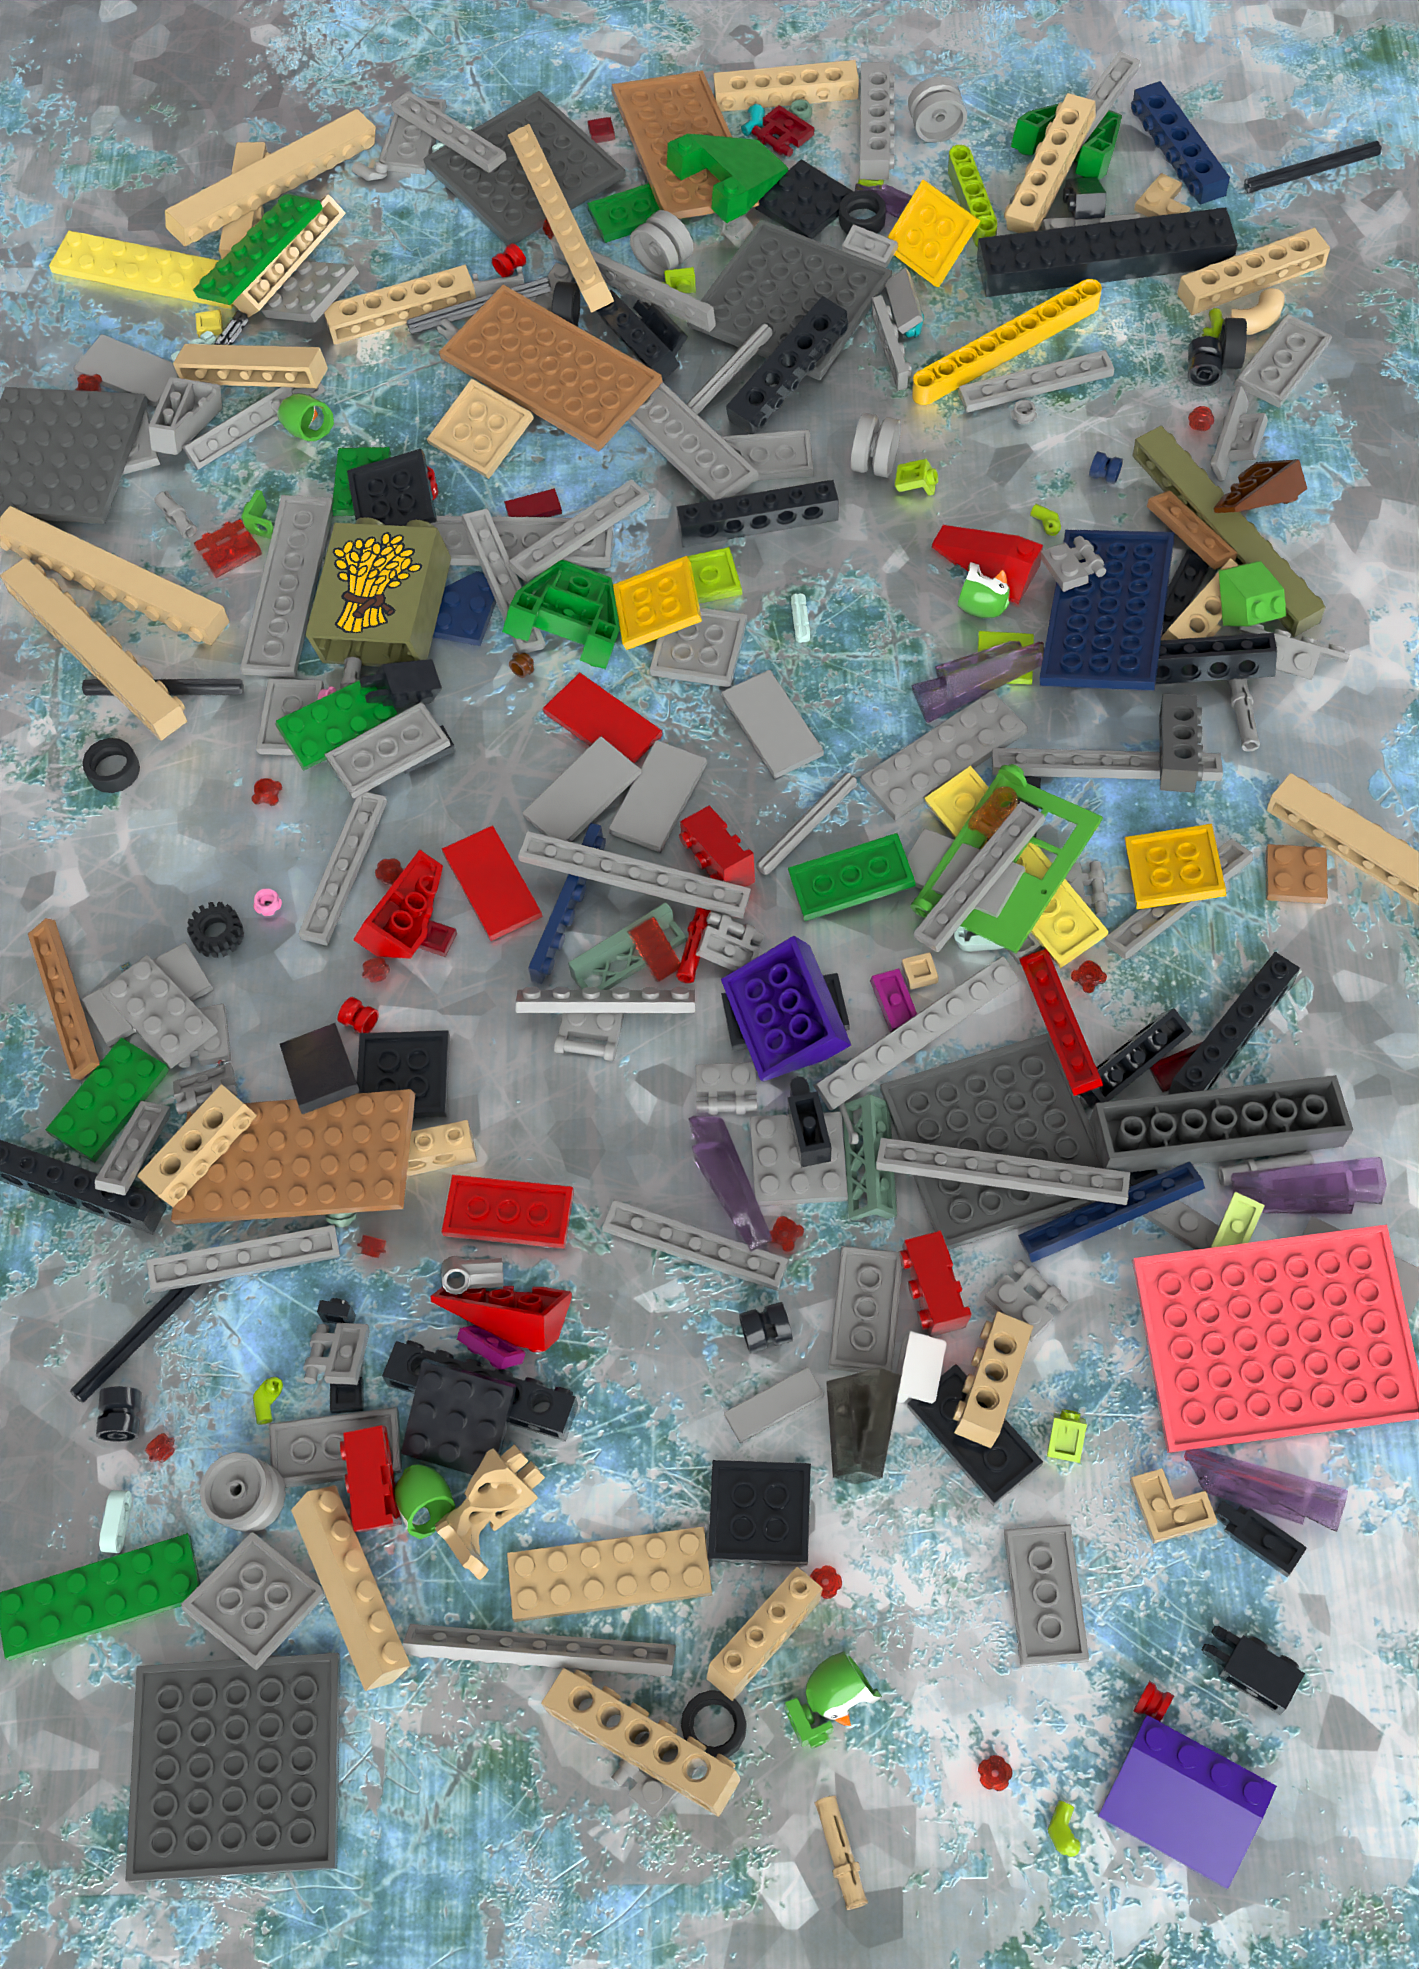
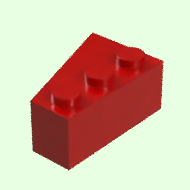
M710 805L680 821V841L686 849L690 848L693 851L696 864L701 870L705 869L709 874L708 878L743 887L755 883L754 853L750 849L744 851L738 845L741 842L740 838L736 834L733 836L729 834L726 830L728 828L727 824Z
M941 1230L904 1240L903 1250L899 1251V1256L903 1269H909L912 1280L908 1281V1287L912 1299H918L921 1310L917 1311V1317L921 1329H927L928 1335L933 1337L966 1328L972 1314L969 1306L964 1307L960 1295L962 1287L960 1281L955 1279L952 1269L953 1262Z
M380 1425L344 1432V1441H340V1452L342 1460H346L347 1464L345 1484L348 1494L350 1493V1517L353 1531L367 1532L402 1525L401 1514L395 1502L394 1487L396 1483L387 1427Z

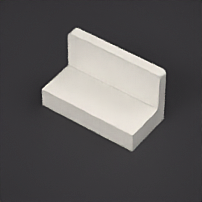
M912 1331L902 1339L890 1400L903 1403L910 1397L928 1403L936 1401L946 1341Z

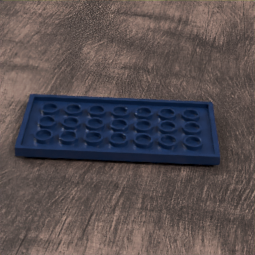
M1065 529L1063 543H1066L1071 549L1076 547L1073 543L1076 537L1082 536L1084 540H1088L1094 548L1093 552L1104 561L1106 573L1101 577H1097L1095 573L1088 575L1089 583L1066 591H1062L1056 582L1040 672V686L1155 691L1174 546V532ZM1082 559V560H1079V562H1080V563H1083V562H1086V560H1085V559Z

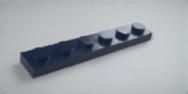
M590 823L581 845L604 851L606 838H603L602 827ZM568 874L529 964L528 970L532 982L542 984L545 976L552 973L555 963L554 955L557 950L560 951L565 941L564 932L566 927L571 926L574 921V909L577 902H581L584 898L587 878Z
M1189 1161L1129 1187L1127 1205L1096 1201L1018 1235L1031 1263L1205 1189L1204 1182Z

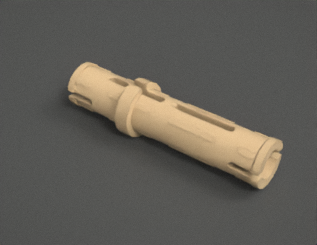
M828 1796L814 1803L835 1868L832 1870L833 1876L838 1878L846 1910H851L868 1904V1900L866 1899L858 1873L861 1868L859 1862L854 1860L836 1801L837 1798L836 1796Z

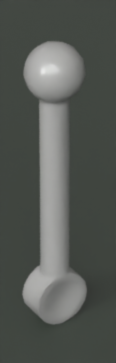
M842 1103L839 1105L849 1133V1143L858 1144V1134L854 1132L845 1104Z

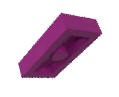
M900 969L871 977L872 988L890 1032L917 1014Z
M476 1325L460 1328L456 1339L466 1345L470 1352L481 1355L490 1361L493 1367L498 1369H507L511 1366L523 1364L526 1354L517 1346Z

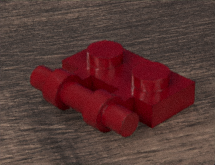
M780 105L763 117V126L765 127L754 126L752 129V135L756 136L757 140L763 145L768 144L773 147L774 152L779 155L783 154L786 157H790L793 154V148L789 146L790 144L799 148L814 136V127ZM776 133L780 136V138L777 139L773 135Z

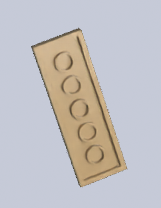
M704 1526L507 1553L512 1618L514 1622L712 1596Z

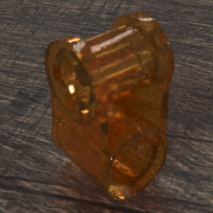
M1003 786L997 788L983 806L972 815L968 828L971 831L981 833L987 838L988 842L1019 804L1016 792L1010 787ZM1005 801L1012 802L1008 807H1000Z

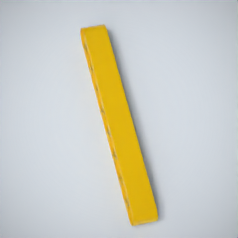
M1094 279L1083 280L921 369L913 376L912 399L919 405L931 404L958 389L959 386L969 383L1095 313L1100 304L1101 284Z

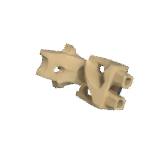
M515 1444L502 1456L494 1448L489 1450L465 1490L464 1494L467 1498L460 1506L447 1513L435 1524V1530L446 1541L465 1569H469L479 1580L489 1570L480 1557V1532L489 1521L490 1527L496 1531L538 1499V1496L532 1489L545 1478L532 1461L517 1472L529 1460Z

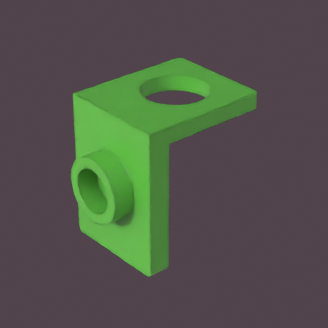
M256 490L250 502L245 504L241 516L248 533L271 539L273 533L272 522L261 518L267 505L262 491ZM261 524L267 531L259 529L256 525Z

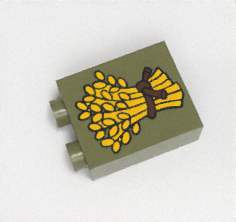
M359 518L355 524L334 523L305 634L322 663L344 664V660L348 657H356L362 661L361 666L381 667L382 664L428 659L451 563V556L438 528L422 520L409 521L406 526L384 525L373 518Z

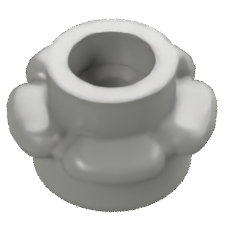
M1029 400L1018 401L1014 406V410L1011 411L1012 418L1019 424L1033 422L1037 417L1034 403Z

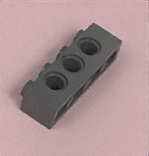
M1162 694L1159 713L1161 791L1195 793L1196 782L1202 781L1203 764H1198V762L1202 761L1203 745H1198L1202 740V726H1197V724H1201L1202 707H1197V696Z

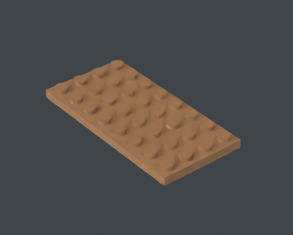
M696 71L612 84V95L659 209L670 212L678 219L715 213L711 209L713 185L720 181L707 168L686 179L680 180L666 167L668 142L687 133L732 137L704 72ZM759 201L753 207L759 206Z
M502 285L439 351L440 358L598 452L663 382L661 374L505 285Z
M411 1089L360 1093L305 1114H301L296 1099L244 1103L257 1116L253 1119L250 1126L245 1131H242L232 1142L228 1150L211 1165L207 1173L190 1188L186 1196L173 1207L171 1221L176 1225L403 1209L415 1093ZM187 1112L186 1122L193 1115L191 1112Z

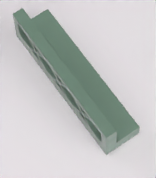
M665 902L568 962L570 974L581 990L588 987L584 980L592 975L603 977L602 983L596 988L609 990L686 942L687 937L673 920V911ZM667 928H670L676 935L669 942L658 941L659 933ZM638 946H652L650 954L647 956H633L635 948ZM614 961H627L626 969L623 971H609L610 965Z
M869 1094L845 1104L854 1132H857L858 1138L860 1135L863 1136L864 1144L858 1153L855 1151V1144L849 1143V1133L843 1119L849 1219L854 1221L873 1214L885 1219L897 1216L894 1172L876 1170L881 1138L892 1139L891 1116L886 1101ZM861 1108L862 1116L858 1123L854 1124L853 1111ZM863 1163L865 1164V1173L859 1181L857 1180V1171ZM863 1192L867 1193V1206L859 1209L858 1201Z

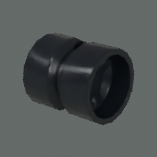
M1211 336L1197 337L1189 344L1187 377L1193 385L1199 387L1212 386L1221 379L1222 344L1217 338Z
M782 1302L764 1306L763 1312L753 1309L739 1313L742 1332L750 1354L767 1349L768 1344L771 1342L775 1346H779L793 1341L791 1327ZM765 1324H772V1327L766 1330Z
M123 1386L107 1387L100 1390L98 1410L103 1414L97 1418L96 1437L98 1439L110 1442H128L138 1439L140 1419L135 1414L141 1410L142 1392L140 1390Z

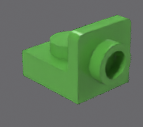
M797 1697L785 1702V1712L801 1747L810 1744L811 1749L830 1740L828 1735L832 1734L834 1729L831 1721L812 1729L810 1725L814 1724L815 1721L808 1705L804 1704L801 1706Z

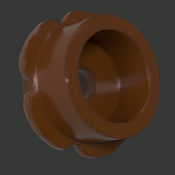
M515 652L512 655L509 667L515 675L525 678L528 674L530 675L534 672V661L528 654Z

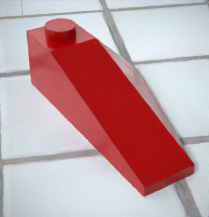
M942 525L932 543V548L951 563L960 565L968 572L970 562L979 565L981 573L991 579L1004 570L1007 585L1010 587L1009 601L1019 605L1041 565L1043 545L1018 535Z
M419 849L363 922L353 940L377 957L411 959L427 936L429 918L432 915L433 901L438 890L443 865Z
M442 1286L430 1297L432 1303L515 1346L528 1348L531 1352H543L559 1339L571 1302L572 1292L534 1286L532 1287V1292H514V1286H503V1289L486 1291V1288L467 1289L463 1293L456 1295L450 1294Z

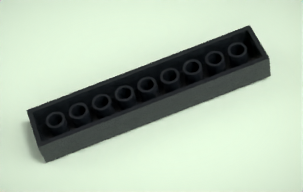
M1224 207L979 238L977 264L985 297L1072 287L1086 279H1094L1099 283L1197 271L1235 256L1238 243L1227 208Z

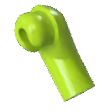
M1213 308L1208 314L1211 328H1203L1202 336H1211L1219 339L1224 318L1220 309Z
M1035 504L1030 516L1042 521L1047 535L1054 536L1058 534L1061 529L1058 513Z
M273 1376L266 1379L253 1394L256 1423L258 1425H265L273 1421L271 1405L283 1389V1382L278 1377Z
M1058 1800L1048 1826V1834L1060 1854L1074 1857L1081 1848L1080 1841L1074 1837L1068 1826L1074 1807Z

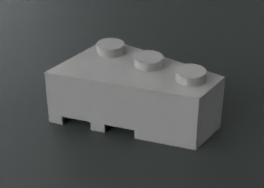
M169 377L148 426L152 451L178 455L183 450L182 447L188 444L222 410L220 385Z

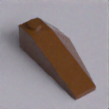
M1300 460L1254 463L1238 476L1239 483L1231 485V492L1223 495L1214 507V512H1240L1278 503L1288 504L1296 501L1298 496L1307 490Z

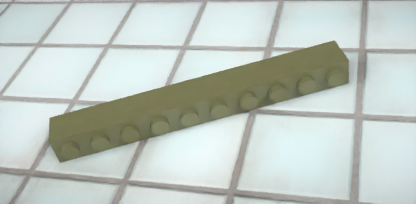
M1161 425L1135 439L1132 455L1134 459L1164 492L1170 490L1237 552L1235 563L1243 565L1261 561L1281 584L1285 594L1286 616L1278 618V620L1293 637L1321 623L1326 608L1322 599L1308 588L1305 580L1298 577L1290 568L1287 560L1279 556L1273 549L1272 544L1260 535L1255 525L1249 522L1241 512H1214V507L1224 495L1223 490L1212 482L1206 471L1193 461L1189 452L1183 450L1171 433H1168Z

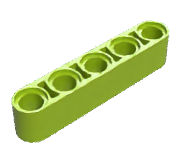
M955 145L949 151L948 175L960 206L980 220L971 236L975 246L978 247L979 238L997 236L998 223L971 150L965 145Z

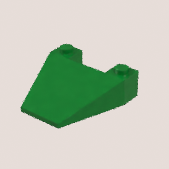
M1058 104L1028 111L1018 118L1011 147L1017 149L1023 155L1035 154L1038 144L1043 142L1046 137L1045 133L1048 124L1053 122L1056 117ZM1108 110L1078 151L1074 159L1075 162H1078L1075 174L1083 178L1097 177L1098 180L1107 175L1122 119L1121 114Z
M687 133L668 142L666 167L680 180L686 179L707 168L720 181L713 185L711 209L725 223L746 214L788 172V167L756 139Z
M561 559L516 591L509 606L502 632L516 639L528 641L534 627L583 644L585 646L580 661L606 670L620 631L612 578Z

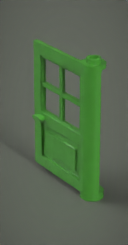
M1009 764V766L1002 765L992 784L910 907L920 917L924 919L943 897V895L933 891L932 887L962 843L981 849L994 827L999 828L1003 824L999 820L1013 798H1018L1042 809L1041 813L1044 814V817L1051 813L1077 826L1062 849L1032 837L1028 843H1032L1057 855L1043 879L1041 880L1024 872L998 918L973 909L960 925L964 929L1017 954L1103 820V817L1028 784L1023 775L1024 771L1014 764ZM1028 843L1024 846V848L1020 851V853L1015 857V859L1012 862H1017V860L1027 847Z

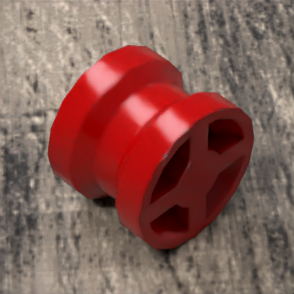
M1149 1680L1133 1711L1139 1715H1148L1161 1722L1174 1695L1170 1692H1161L1157 1689L1156 1684Z

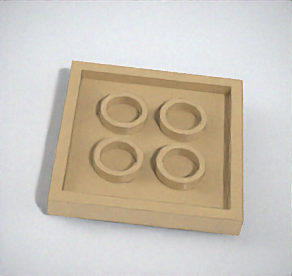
M471 379L428 436L427 441L433 447L489 479L534 417L531 412Z

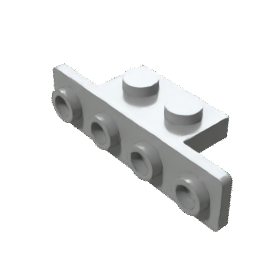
M1236 386L1234 395L1230 398L1228 414L1224 417L1221 435L1217 438L1216 451L1210 461L1211 469L1215 472L1219 481L1225 480L1230 462L1256 460L1268 422L1265 413L1246 415L1249 401L1242 386Z
M1261 624L1240 626L1239 632L1244 634L1271 633L1264 631V626ZM1279 629L1274 630L1277 647L1276 670L1312 680L1320 655L1348 662L1350 654L1345 653L1346 648L1329 644V647L1325 648L1317 645L1318 640L1302 636L1300 641L1290 638L1291 633Z

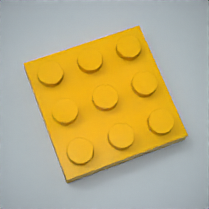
M923 179L887 238L898 243L894 256L932 285L940 287L980 223V220Z
M687 556L613 584L622 644L626 650L702 621L692 566Z
M1212 824L1125 837L1137 909L1226 896V887Z

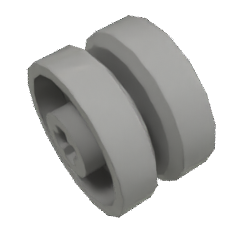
M937 76L928 78L920 82L908 97V109L913 119L915 130L918 136L926 142H943L956 136L963 129L967 121V111L956 82L948 77Z
M656 211L646 220V223L638 226L630 236V246L635 257L648 272L657 277L664 278L665 270L676 269L678 264L687 260L693 252V241L690 233L684 224L668 211Z
M862 413L853 442L851 455L852 471L866 473L872 465L874 475L886 478L890 476L900 439L901 421L899 419L887 417L880 425L877 415Z
M239 1452L221 1456L212 1463L203 1476L200 1487L201 1506L208 1517L236 1531L247 1533L263 1530L274 1522L283 1508L286 1496L284 1479L276 1468L254 1456Z

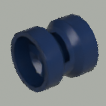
M1097 451L1090 467L1089 477L1095 479L1101 477L1106 482L1115 484L1122 468L1123 459L1116 456L1110 458L1107 457L1106 453Z

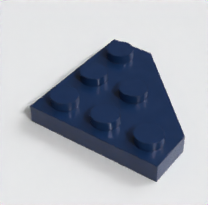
M476 571L444 588L433 638L481 646L496 605V600L484 572Z

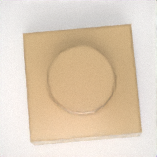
M930 952L902 959L901 965L910 990L938 983L939 977Z

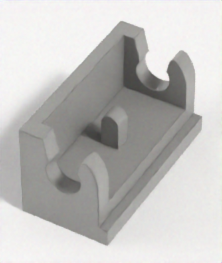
M522 266L517 267V276L479 281L477 273L472 274L476 298L495 293L502 285L512 288L524 284Z

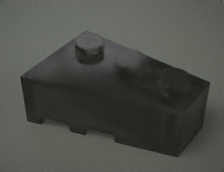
M879 1367L826 1381L833 1478L852 1484L883 1478L902 1375Z

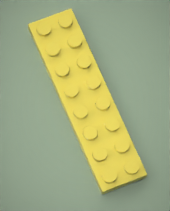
M68 230L49 264L51 272L227 309H232L234 306L233 303L226 305L197 298L193 291L199 284L200 279L207 275L219 260Z
M969 766L924 799L947 830L956 838L989 787L972 766ZM1006 809L999 821L1003 823L1011 813ZM994 827V829L992 830V832H991L990 835L988 836L987 840L985 841V843L983 844V846L981 847V849L985 846V844L989 841V839L994 835V833L998 830V828ZM1028 843L1016 862L1025 867L1026 873L1041 880L1052 865V862L1042 850L1032 843ZM1064 879L1031 931L1060 968L1109 935L1106 927L1066 879Z

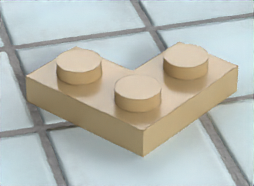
M1161 173L1137 200L1134 210L1147 217L1190 212L1191 208L1173 200L1181 191L1182 182Z
M1163 1468L1131 1477L1130 1483L1153 1544L1213 1527L1218 1523L1206 1491L1174 1500Z

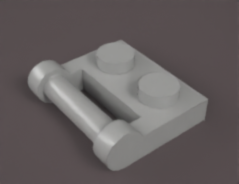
M563 1013L559 1032L555 1040V1053L565 1054L566 1051L604 1057V1060L614 1061L624 1014ZM573 1036L608 1042L606 1045L568 1040V1038Z

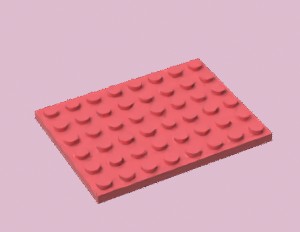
M1387 1224L1132 1259L1167 1453L1419 1420V1370Z

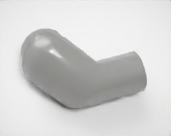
M377 161L375 168H369L360 162H355L352 172L367 181L379 180L387 176L388 165L383 161Z

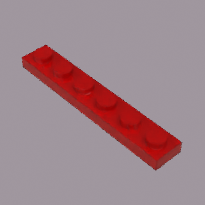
M1044 949L1020 958L1021 966L1073 1096L1103 1086L1101 1077L1048 950Z

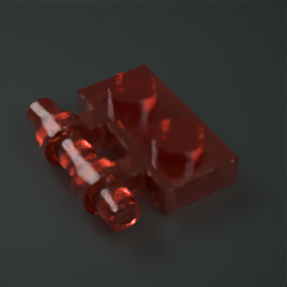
M241 519L232 523L228 521L222 524L223 527L211 534L207 532L201 535V539L193 543L198 552L206 548L209 549V551L201 555L215 578L262 555L259 545L248 530L240 535L237 534L238 531L245 528ZM229 537L230 540L217 546V542Z

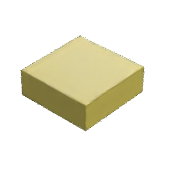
M220 310L195 313L196 330L199 338L206 331H211L214 336L221 334L223 322Z

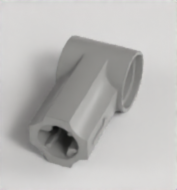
M451 1256L441 1264L442 1285L450 1294H461L467 1289L503 1287L502 1258L465 1260L459 1256ZM452 1272L462 1273V1276L459 1278L448 1277Z

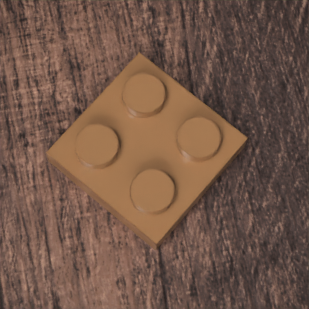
M1267 844L1266 900L1326 904L1328 899L1326 848Z

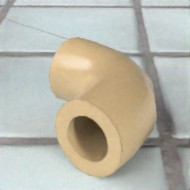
M1266 289L1261 292L1259 302L1255 307L1232 309L1230 318H1245L1247 321V335L1264 331L1279 319L1284 307L1285 295L1279 289Z

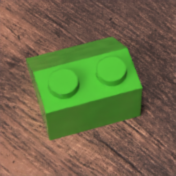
M1261 561L1219 570L1223 626H1252L1286 616L1284 588Z

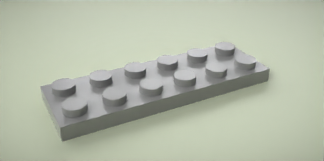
M991 690L861 776L860 783L896 821L925 802V797L966 768L972 766L974 769L992 757L993 748H1005L1025 735L1028 727Z

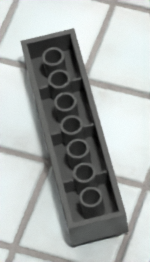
M1337 1075L1096 1103L1089 1120L1101 1168L1124 1172L1177 1167L1189 1161L1194 1165L1344 1147L1353 1132Z

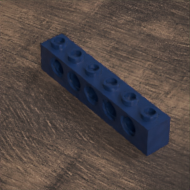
M1158 81L1135 89L1133 101L1131 102L1132 113L1139 118L1144 130L1149 132L1156 147L1161 149L1166 161L1177 172L1178 178L1183 180L1190 195L1194 196L1200 205L1226 196L1230 176L1163 83Z

